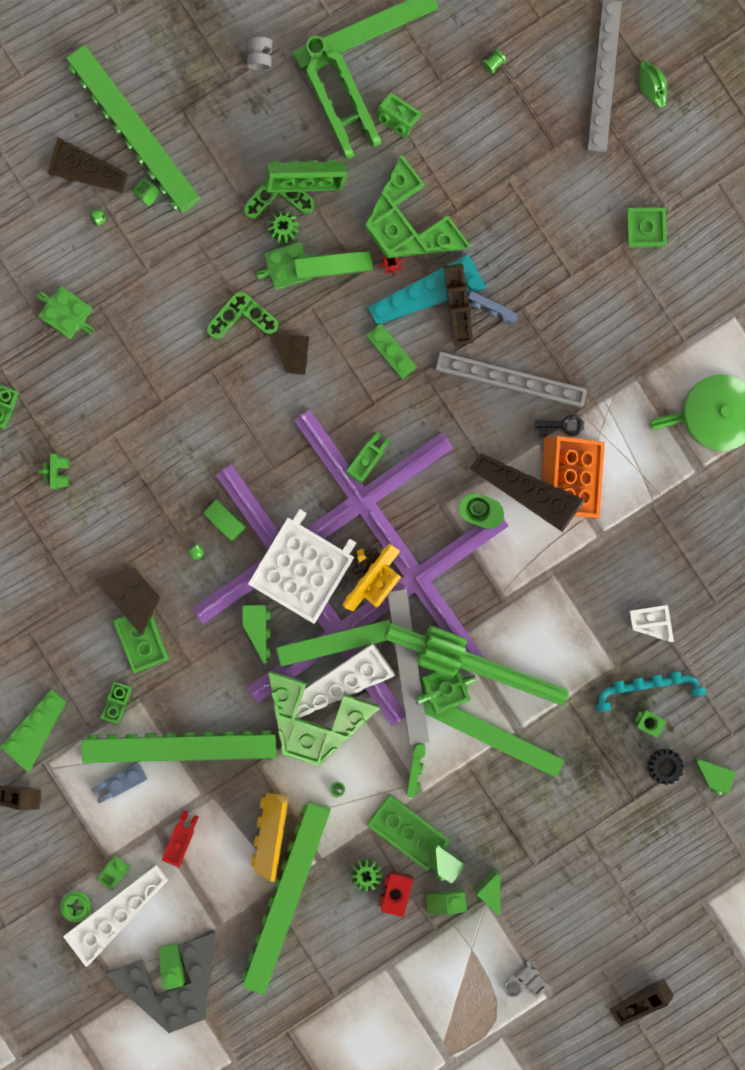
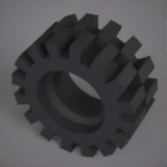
M660 749V751H655L650 756L647 769L649 775L658 783L664 785L674 784L683 775L684 762L676 752L669 749ZM664 759L670 760L673 764V769L668 774H662L658 768L659 763Z

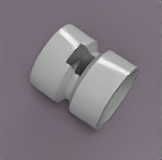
M251 37L248 39L247 51L250 54L247 56V67L256 71L271 69L272 57L269 55L272 53L273 41L265 37Z

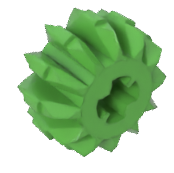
M279 211V217L273 214L272 218L274 221H268V225L272 227L267 229L269 233H272L271 239L278 237L277 243H281L282 239H284L285 244H288L289 237L294 241L295 237L293 234H299V230L296 228L300 226L299 222H294L296 216L290 217L289 211L286 212L285 216H283L282 211ZM281 224H282L283 226L286 225V226H287V230H284V229H281V230H280V225H281Z
M365 858V864L358 860L359 867L353 865L352 869L355 872L350 873V877L356 878L352 881V884L359 883L357 890H361L362 886H365V892H368V886L375 890L374 883L377 885L381 884V881L377 878L383 877V873H378L381 870V866L379 865L374 868L376 861L373 860L371 864H368V858ZM369 871L371 878L363 879L362 873Z

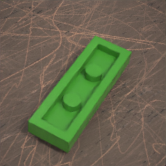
M381 323L366 335L402 380L417 368Z

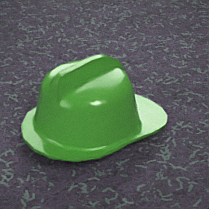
M468 494L462 498L459 504V512L462 518L477 526L487 529L496 528L504 519V510L500 503L484 495Z

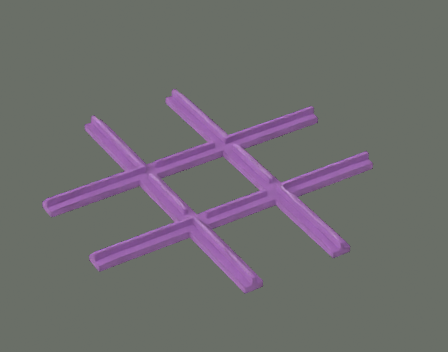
M308 410L304 414L302 413L294 422L349 498L306 529L326 539L355 517L361 515L383 548L391 544L400 550L393 562L404 577L396 583L391 591L407 589L408 597L416 593L440 629L466 638V651L484 658L431 581L507 528L508 524L505 519H503L499 526L492 529L476 525L419 565L376 504L451 451L453 447L448 438L441 433L364 487L346 474L350 466L312 412ZM231 464L227 468L222 469L216 476L269 550L279 531ZM262 560L192 608L202 624H205L254 589L248 583ZM388 595L378 608L367 602L342 621L329 602H327L317 619L325 630V633L319 637L371 624L390 610ZM358 647L340 653L345 660H348L362 649ZM324 656L285 666L279 664L271 671L294 678ZM269 672L247 687L258 703L272 693ZM384 681L365 688L374 702L380 705L381 712L391 726L406 717L404 709Z

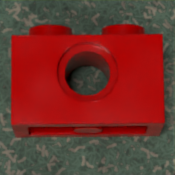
M390 871V874L385 876L383 886L386 887L385 894L380 895L378 903L381 906V912L404 917L413 883V876ZM398 889L401 894L399 897L393 898L390 896V891Z

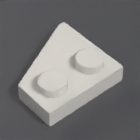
M668 605L629 611L632 630L668 642H674Z

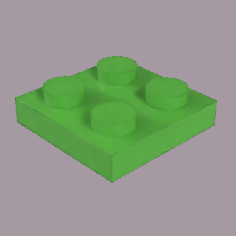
M666 208L627 209L628 247L667 246Z

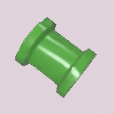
M496 48L487 60L484 59L482 61V65L486 71L494 74L495 69L502 63L504 64L507 59Z

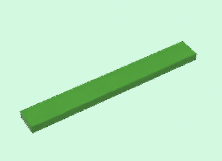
M406 0L326 36L323 40L328 50L341 53L433 12L439 6L436 0ZM306 46L293 51L300 69L308 68L311 59Z
M428 701L423 702L426 715L557 778L565 760L461 709L454 707L435 715L431 704Z

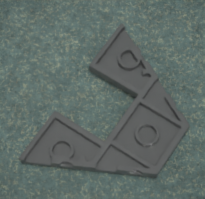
M215 931L178 945L191 982L184 984L182 987L173 988L156 995L143 959L109 971L105 975L168 1033L205 1020L207 1012Z

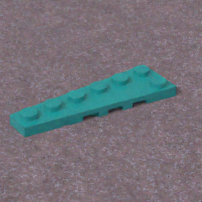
M469 254L449 264H463L467 295L472 291L478 292L486 289V285ZM444 267L369 306L368 310L376 325L443 302H448Z

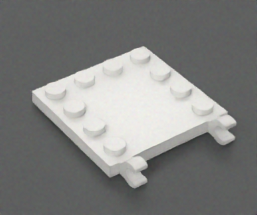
M299 509L293 520L287 518L248 584L315 624L353 561L354 557L349 554L356 545V542L349 539L344 549H339L301 526L300 524L307 513Z

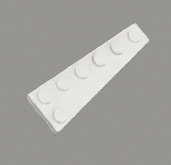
M372 643L305 687L295 718L299 719L315 710L328 706L330 703L342 700L343 694L351 695L371 685L373 686L393 677L395 673Z

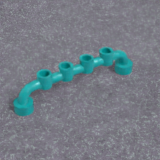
M681 672L669 673L670 677L663 679L662 675L651 676L650 681L644 682L643 678L632 679L631 684H624V681L613 682L612 687L605 688L600 693L598 698L599 704L595 705L596 713L610 711L611 704L606 703V698L611 694L681 683L692 684L693 689L690 690L691 697L706 695L705 687L701 688L699 681L691 675L681 676Z

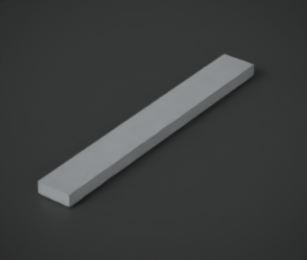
M444 352L439 353L435 371L580 408L584 406L588 390Z
M407 589L390 591L388 602L392 624L413 631ZM395 644L409 743L412 745L429 742L424 704L417 705V701H415V697L422 695L419 670L416 664V651Z

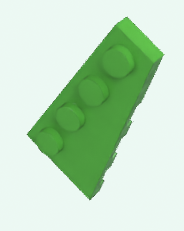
M51 689L0 746L3 751L28 773L31 771L67 701Z

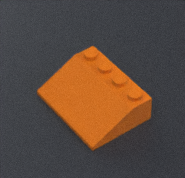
M561 436L544 437L541 481L584 499L585 502L574 517L600 518L605 442Z

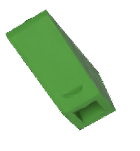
M243 605V626L262 662L267 663V659H271V647H267V640L271 639V629L267 628V621L271 617L270 609H267V605Z

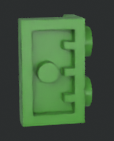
M390 93L379 106L375 118L397 134L406 138L412 127L420 119L422 113L393 93Z

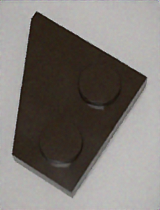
M272 333L286 373L305 375L309 336Z

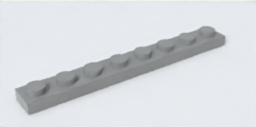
M602 1L587 151H607L622 1Z

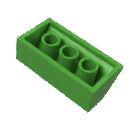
M293 160L289 163L272 161L266 164L267 192L342 191L347 178V171L343 161L338 162L337 160H328L327 162H319L317 160L299 162Z

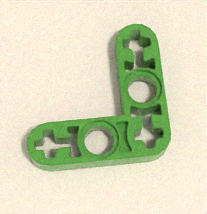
M265 181L244 207L246 216L251 220H255L263 214L278 194L305 215L311 214L314 211L315 202L304 191L297 192L294 198H289L286 192H269L270 198L263 201L260 199V194L263 191H267ZM301 195H303L301 197L302 201L305 203L310 202V209H303V204L298 201ZM257 199L260 203L256 208L257 213L249 214V207L254 208L257 205L255 201Z
M238 292L209 323L207 331L213 339H220L242 314L267 335L276 333L279 325L272 315L246 293ZM238 297H245V304H240L237 307V309L240 310L238 313L234 308L230 307L231 304H233L234 307L237 305ZM257 308L261 311L259 318L254 319L250 316L252 309ZM228 310L234 313V317L230 321L223 318L224 312ZM264 315L267 316L265 320L268 323H271L272 321L274 322L273 330H266L267 326L263 321L261 322V325L258 324V322H260L264 318ZM220 318L227 326L224 327L222 324L219 328L221 332L219 334H212V327L219 326L220 322L217 320Z

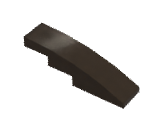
M463 264L443 266L454 346L473 343Z

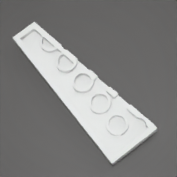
M155 865L63 936L86 967L168 881V878L158 865Z

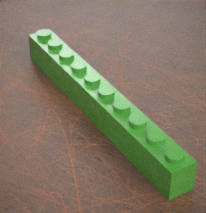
M83 45L68 56L69 65L67 67L73 75L78 74L81 78L79 83L85 91L87 89L90 90L92 93L90 95L91 99L96 105L100 104L103 110L101 112L107 120L111 119L114 122L113 128L118 135H124L126 138L124 143L130 151L132 149L136 151V159L141 165L145 164L149 170L146 172L153 181L157 179L160 183L158 188L163 195L168 194L172 199L169 202L175 211L179 209L183 214L200 201L199 195L86 45Z
M261 730V734H253V731H241V734H234L233 731H222V735H214V732H203V735H195V732H184L183 736H176V733H164V736H157L156 733H145V737H137V734H126V737H118V734H107L106 738H99V735H87V738L82 740V763L276 758L277 735L272 733V730Z
M309 801L308 805L304 804L300 814L304 816L302 823L297 822L294 834L297 835L295 842L291 841L287 850L290 853L289 859H284L281 867L284 873L282 878H277L274 889H277L275 897H270L267 906L271 909L268 915L264 914L261 925L264 926L262 933L258 932L254 944H257L255 952L251 951L247 961L251 963L249 970L245 969L241 978L244 981L243 988L265 995L331 808Z

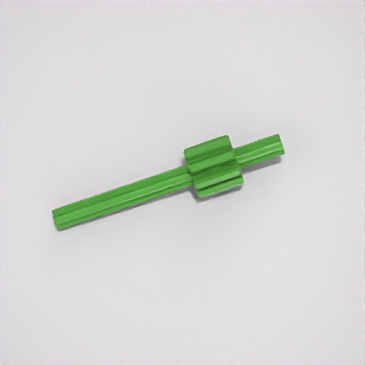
M390 623L385 632V640L417 651V665L453 677L457 672V668H462L561 706L567 700L568 689L469 653L465 648L467 644L466 638L440 628L429 626L426 634L421 635Z

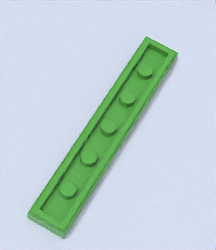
M390 620L277 647L280 664L285 666L372 643L387 641L384 638Z

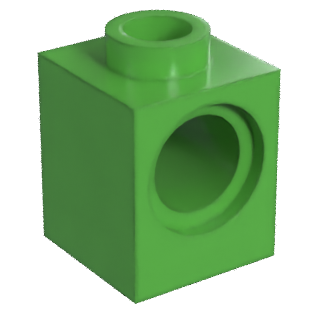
M645 709L642 712L639 711L634 718V722H636L635 727L658 738L666 723L665 720ZM651 717L653 725L646 728L644 721L646 718Z

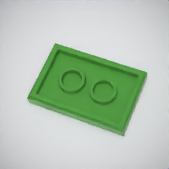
M125 615L113 620L133 674L170 660L153 615L142 636Z

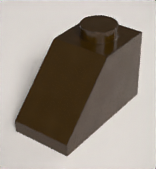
M0 786L1 806L17 810L40 809L41 790L30 787Z

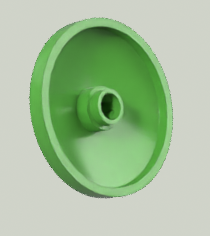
M724 374L712 375L696 383L687 394L683 406V419L688 433L699 445L713 451H728L738 448L745 443V383L740 379Z

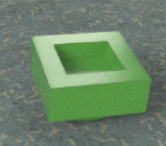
M114 856L104 872L120 882L129 870L130 865Z

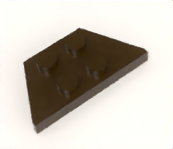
M136 568L97 577L95 581L142 636L145 633L149 620L152 618L154 608L160 600L159 595Z

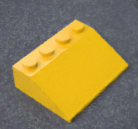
M266 793L265 797H261L260 809H263L262 816H258L257 828H260L259 836L255 835L254 847H257L256 855H252L251 866L254 867V873L274 882L278 872L289 796Z

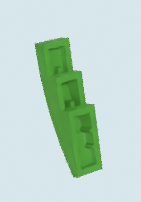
M371 251L295 259L297 279L373 271Z

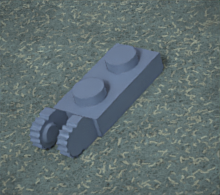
M473 291L468 297L471 307L475 309H480L481 307L487 310L486 313L495 318L500 316L504 323L511 325L518 318L512 310Z
M138 762L104 780L102 784L91 790L94 793L107 786L110 793L97 799L98 803H101L146 781L147 777Z

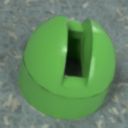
M99 209L90 212L96 226L103 224L106 220V215H103L104 211Z
M197 544L187 554L192 559L198 560L202 558L204 551L200 544Z
M338 781L332 783L329 789L330 794L336 798L341 797L345 792L343 783ZM333 788L340 789V790H342V792L339 793V792H336V791H332V789H333Z

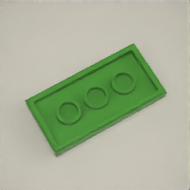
M391 794L386 797L366 824L427 872L431 868L430 839L444 848L451 842L448 837Z

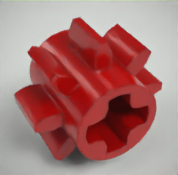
M381 256V260L384 263L380 264V268L385 267V275L388 272H392V275L395 276L396 270H402L399 264L403 263V259L398 260L397 257L387 258ZM394 260L395 266L389 267L387 261L391 262Z

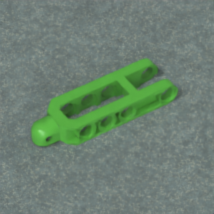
M320 36L310 37L306 44V49L311 59L307 68V76L345 158H352L356 154L349 144V138L344 127L358 120L372 148L382 144L342 54L328 50L325 41ZM329 64L335 67L355 110L354 114L341 120L339 117L337 118L332 101L328 99L323 82L321 83L317 75L320 68Z

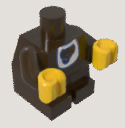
M377 548L372 549L370 554H365L363 549L356 551L358 566L352 568L355 575L363 572L365 576L371 564L380 556Z

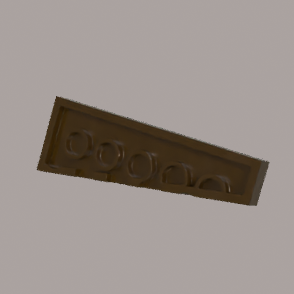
M482 453L470 467L471 471L561 532L564 531L585 502L584 499L556 488L547 482L527 475Z

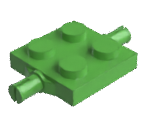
M301 242L265 252L267 269L256 271L258 280L269 276L274 283L275 290L311 280L312 278L297 279L295 259L318 257L319 254L307 256L303 251Z
M61 286L51 297L42 291L40 295H37V298L46 303L38 317L68 339H71L80 329L89 335L92 334L94 328L85 322L93 309Z
M458 668L453 677L435 672L420 679L425 694L415 697V701H417V705L428 701L434 714H439L469 702L471 698L467 691V685L477 680L474 678V674L464 678L459 673Z

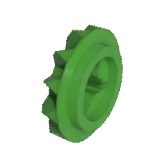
M80 891L70 892L61 901V913L70 922H81L91 912V900L87 897V894ZM78 899V904L84 908H79L75 914L74 907L70 905L74 904Z

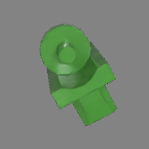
M50 454V470L48 462H43V470H38V474H43V482H49L50 475V489L59 490V488L69 486V476H59V469H69V458Z

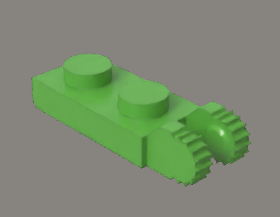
M376 432L371 441L367 442L346 471L347 475L360 484L368 476L390 443V440L386 439L380 449L374 446V443L380 438L381 434L379 432Z
M423 743L416 744L413 749L406 793L408 797L415 798V793L419 794L420 782H417L418 774L422 775L423 763H420V760L425 756L426 748Z

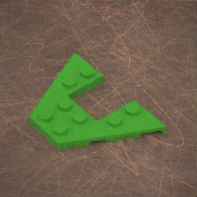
M403 155L400 156L364 227L387 258L468 249L471 245L449 216H446L418 235L397 208V205L425 186Z
M269 671L281 748L285 756L320 766L360 726H363L376 711L380 710V705L343 694L332 729L295 718L307 682Z

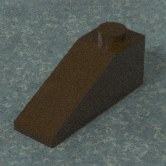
M661 979L615 1005L610 1011L618 1024L623 1026L668 1006L674 995L665 980Z

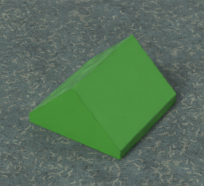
M493 869L475 887V891L496 915H500V873L498 869Z

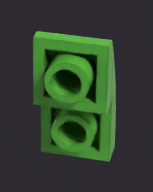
M0 385V429L5 430L19 392Z
M217 499L204 512L205 516L231 541H234L246 528Z
M113 682L101 720L120 725L132 687Z

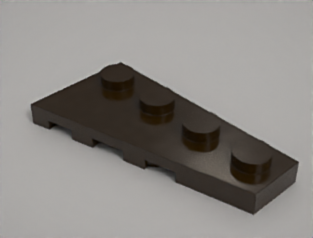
M57 137L48 172L49 175L120 193L124 192L128 176L126 172Z

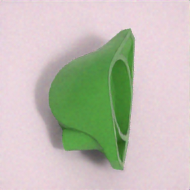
M648 61L641 62L638 82L640 91L660 109L666 104L667 79L658 67L653 66Z

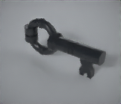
M571 414L561 421L535 420V428H539L541 431L539 438H542V435L546 437L547 433L545 432L547 428H561L565 434L576 436L584 430L583 425L585 421L580 416ZM568 420H577L576 431H569L567 429Z

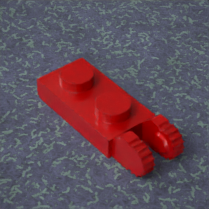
M185 810L179 823L175 826L162 861L178 868L181 866L199 816L195 815L192 818L190 828L184 827L183 823L188 816V811Z

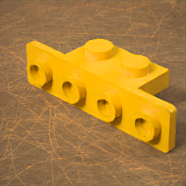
M391 544L385 547L378 559L371 564L365 576L358 581L354 590L347 595L342 605L354 611L365 597L378 608L401 578L400 575L389 567L400 550Z

